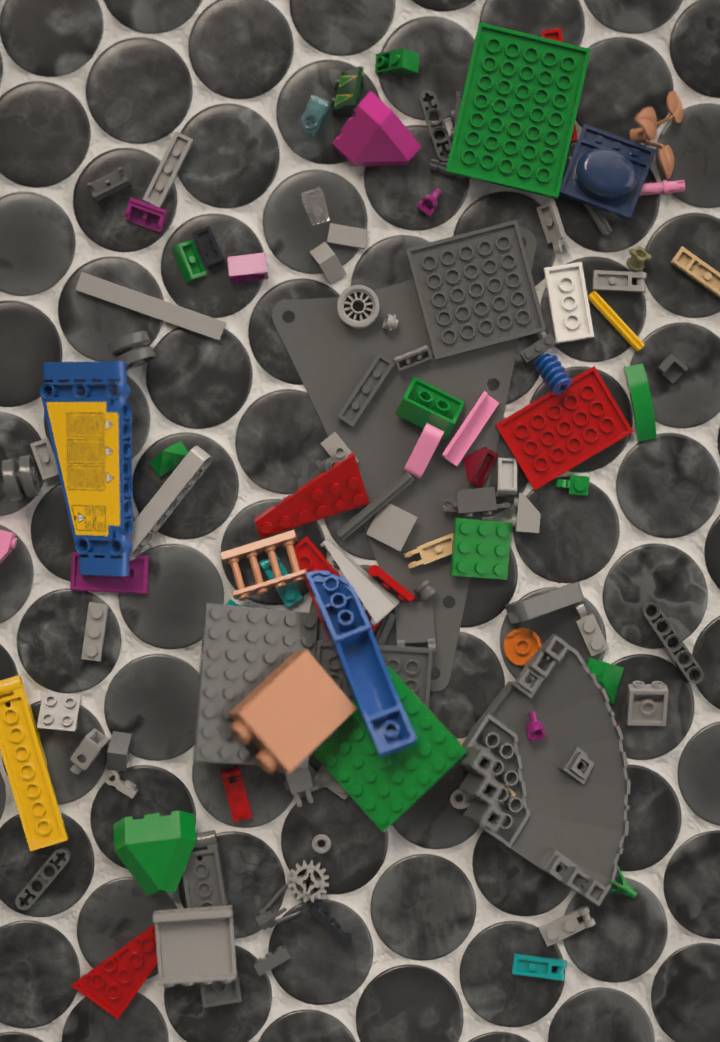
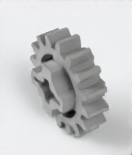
M303 860V865L296 863L297 869L291 868L290 872L293 875L288 876V880L292 881L288 884L289 888L293 887L291 894L297 893V900L303 897L305 903L307 898H310L311 902H314V897L321 899L320 893L326 894L327 890L324 887L329 886V882L325 881L329 878V875H324L326 868L320 869L321 863L318 862L314 865L313 860L310 861V864H307L306 860ZM307 869V872L297 875L300 871ZM314 870L319 873L321 879L316 877L313 873ZM309 873H310V874H311V875H310L311 881H313V882L310 883V885H309V887H308V889H307V888H306V887H307V884H306V881H304V880H307V877L309 876ZM296 883L298 885H301V887L304 889L303 892L299 890ZM315 887L319 888L317 891L310 893Z

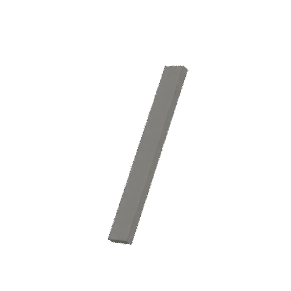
M81 272L75 289L78 292L220 341L226 322L83 272Z

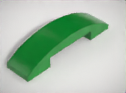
M644 365L624 367V372L632 403L637 442L657 439L652 399Z

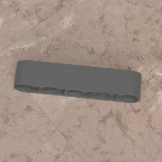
M654 602L644 603L640 609L641 615L684 679L693 684L700 683L704 677L702 669L661 608ZM650 605L655 609L652 616H648L646 613V609ZM663 621L665 623V630L659 632L657 624ZM674 637L676 640V645L673 648H670L668 646V640ZM684 653L687 656V660L685 663L680 664L678 658ZM695 669L698 676L696 679L691 680L689 673Z

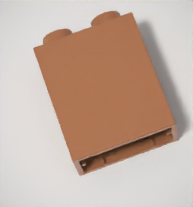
M306 649L292 653L234 707L228 715L235 722L230 726L231 732L245 745L251 740L260 751L255 756L256 761L266 772L272 774L275 770L279 773H290L357 708Z

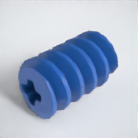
M545 353L535 360L534 367L538 370L552 395H559L572 384V379L568 378L569 374L565 372L561 362L557 361L558 357L556 355L550 356L549 353Z

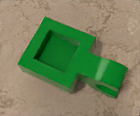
M569 475V480L556 479L555 487L568 488V494L588 496L590 477Z

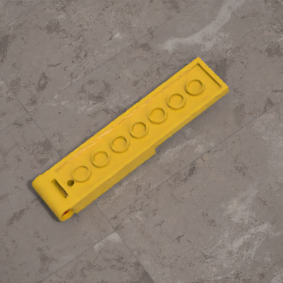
M17 675L1 680L0 751L29 849L34 851L67 841L68 835L22 677Z

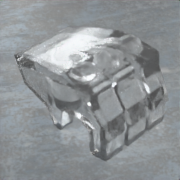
M317 187L315 190L311 189L308 192H301L305 212L311 225L329 221L327 203L322 189Z

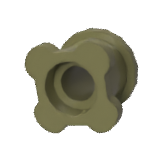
M638 246L636 249H630L631 257L627 259L626 264L631 271L639 272L644 269L645 261H650L652 256L644 248Z

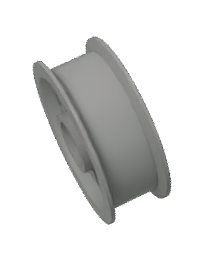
M350 286L339 296L337 302L338 315L342 322L351 328H366L376 320L379 314L378 297L367 286ZM360 302L364 308L362 311L357 312L353 309V305Z

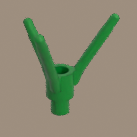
M618 867L617 874L620 882L617 883L610 880V884L616 888H610L608 892L623 894L634 899L637 896V892L628 884Z

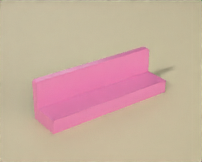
M484 391L441 457L457 467L499 402Z

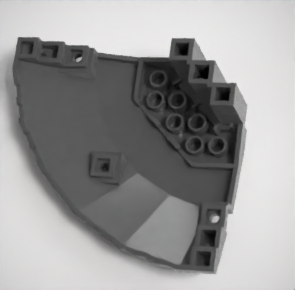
M552 634L523 665L525 667L515 682L508 681L462 743L468 752L457 764L469 773L459 789L473 799L463 816L538 869L546 871L563 885L593 904L600 906L612 886L609 881L615 880L618 870L617 862L619 855L623 853L624 848H622V845L629 831L627 810L630 808V805H628V794H630L631 782L627 776L626 767H628L622 744L624 738L620 726L615 721V713L611 710L608 703L610 700L606 690L597 682L596 676L589 671L585 665L586 662L578 651L557 635ZM527 676L529 677L528 683H526L525 678ZM536 712L537 720L541 721L545 729V739L529 742L527 739L525 727L527 723H530L528 713ZM580 762L581 767L578 769L577 765ZM502 783L508 785L516 796H511L510 791L505 786L502 787ZM557 865L560 866L558 871H556L555 869Z

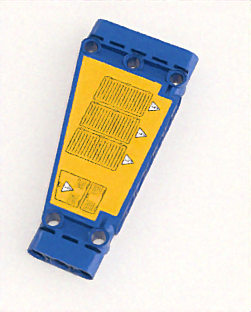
M126 361L43 362V384L40 387V395L72 529L75 549L79 553L80 575L129 576V553L133 548L132 541L129 539L133 531L131 406L127 402L131 390L127 384Z

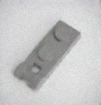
M594 270L592 290L645 293L644 279H646L647 273ZM632 279H637V285H632Z
M587 905L539 927L547 947L596 924L594 918H591L589 914L590 910ZM579 916H582L584 919L581 923L577 920Z

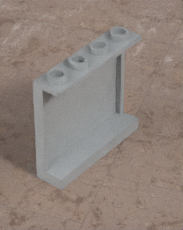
M232 905L154 911L153 922H155L158 985L173 987L175 984L182 983L183 986L194 985V982H202V984L207 985L214 983L213 981L231 983L236 979L237 965Z

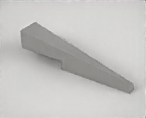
M328 538L320 544L330 554L329 559L331 562L335 561L339 566L340 570L338 573L340 576L346 579L356 591L359 600L363 604L364 611L368 610L372 616L371 623L373 625L378 623L400 603V600Z

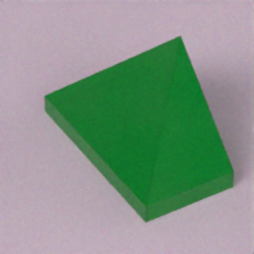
M180 441L160 452L149 463L159 478H161L181 463L188 454V450Z

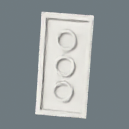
M582 262L544 268L556 344L594 338Z

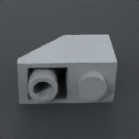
M518 493L517 497H514L513 500L516 516H512L511 526L515 527L514 532L539 533L541 514L523 493Z

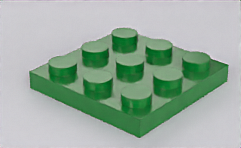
M454 518L450 575L507 580L512 523Z

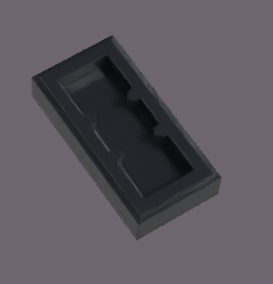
M209 225L192 232L207 269L225 261Z

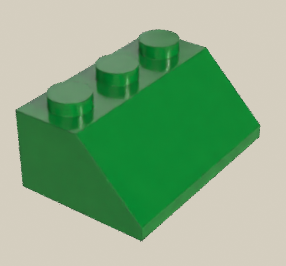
M414 377L395 415L423 429L428 423L444 431L441 438L447 440L465 402Z

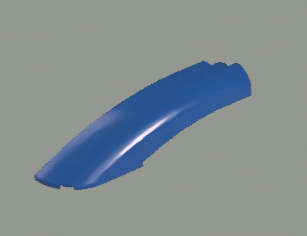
M328 571L306 573L334 653L379 758L408 749L416 743L417 738L393 686L371 625L356 591L346 579L331 574Z

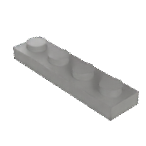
M177 131L175 132L142 199L144 202L159 208L162 207L194 142L193 139Z

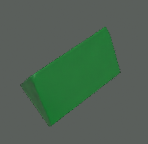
M193 240L176 244L172 248L185 283H190L207 275Z

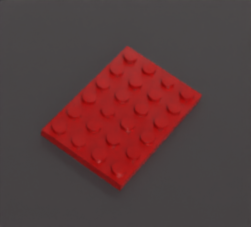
M595 366L573 378L572 384L561 394L552 395V392H549L495 424L533 490L538 489L633 432Z

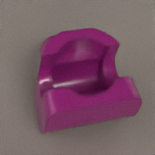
M436 188L431 195H426L416 207L431 217L438 206L437 199L442 193L441 190Z
M536 712L528 713L530 723H527L525 727L527 739L529 742L545 739V729L541 721L537 720Z

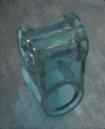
M314 94L311 95L301 119L302 128L306 133L314 134L317 132L328 112L330 101ZM313 120L314 124L311 123L310 125H307V122L310 123V121Z

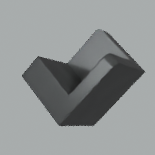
M671 353L656 370L673 384L688 370V367Z

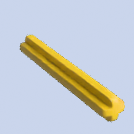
M592 291L588 295V300L636 352L640 351L644 347V343L596 291Z

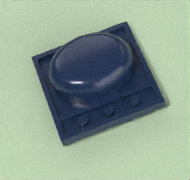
M584 124L562 180L559 195L630 221L656 150Z

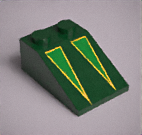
M359 66L341 73L340 79L336 78L334 89L337 90L336 97H332L330 108H333V115L351 118L355 114L354 110L359 104L364 83V67Z

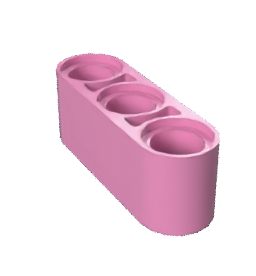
M427 423L403 471L421 479L444 431Z

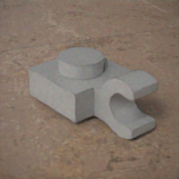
M112 770L110 773L115 776V780L111 781L107 778L105 782L133 799L138 792V789L135 788L136 784L130 780H121L120 774L116 770Z

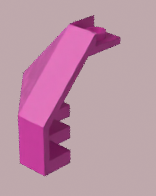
M372 91L357 105L354 110L355 114L347 120L341 129L342 133L332 142V148L353 167L408 165L409 160L421 148V145L393 110Z

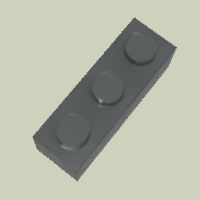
M549 333L519 355L527 364L554 346L556 341L551 333Z
M425 345L393 359L397 370L402 371L433 358L429 347Z
M280 945L276 948V951H270L264 958L260 957L255 960L254 968L258 975L261 976L290 959L291 954L286 945Z

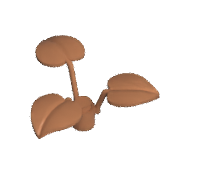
M676 91L669 92L666 102L670 113L669 117L657 122L654 109L646 107L635 118L641 127L631 129L630 131L631 141L639 144L644 143L645 146L650 145L660 148L658 157L666 180L670 179L674 170L675 158L673 151L669 145L663 146V144L650 142V140L655 139L658 125L671 119L674 120L675 124L682 121L683 105Z

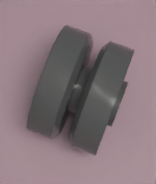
M147 331L123 336L107 345L110 355L118 356L114 361H126V370L139 367L156 358L153 347L146 346L150 342Z
M31 455L19 457L18 463L13 458L2 461L4 484L11 501L22 500L24 493L29 498L40 495L38 474Z

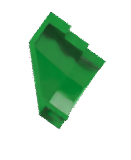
M171 811V815L160 816V813L144 815V819L133 820L132 816L124 817L113 824L114 852L146 895L150 896L155 892L175 893L196 843L195 814Z

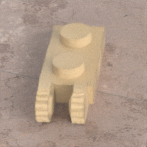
M453 533L404 553L405 558L411 557L416 553H419L421 556V560L411 562L408 568L411 569L421 564L425 565L452 554Z

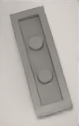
M89 602L81 659L101 661L109 604Z

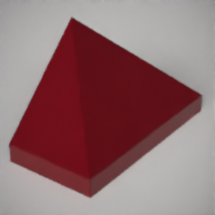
M483 447L463 458L467 481L482 488L498 454L487 447Z

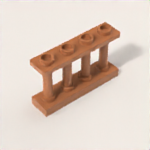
M294 530L221 552L222 560L225 564L231 565L238 589L232 592L235 600H246L250 598V595L256 593L257 595H262L272 588L281 589L286 587L288 583L294 582L296 584L305 581L307 571L306 569L300 571L293 547L294 543L298 542ZM279 547L286 548L293 573L285 576L281 575L275 554L276 548ZM263 552L268 554L275 578L263 582L257 561L258 554ZM244 558L249 559L256 585L246 588L238 564L239 560Z

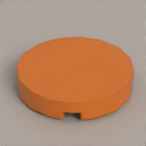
M521 627L513 629L507 634L504 639L503 650L509 661L523 666L542 645L540 638L534 631Z

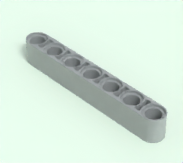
M194 446L133 522V531L129 536L133 548L129 553V561L136 558L134 556L140 554L211 464L212 456L199 446Z

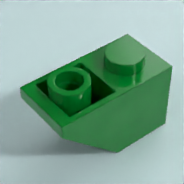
M402 48L376 54V74L405 76L418 73V53Z

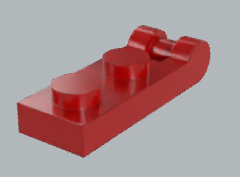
M376 565L369 567V574L380 577L383 580L381 584L388 590L392 588L398 592L396 596L403 602L407 600L411 602L415 598L411 592Z
M234 766L230 770H220L233 822L252 818L240 766ZM235 776L237 781L230 783L229 778Z

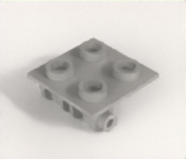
M43 692L37 728L75 732L78 729L77 719L81 695Z

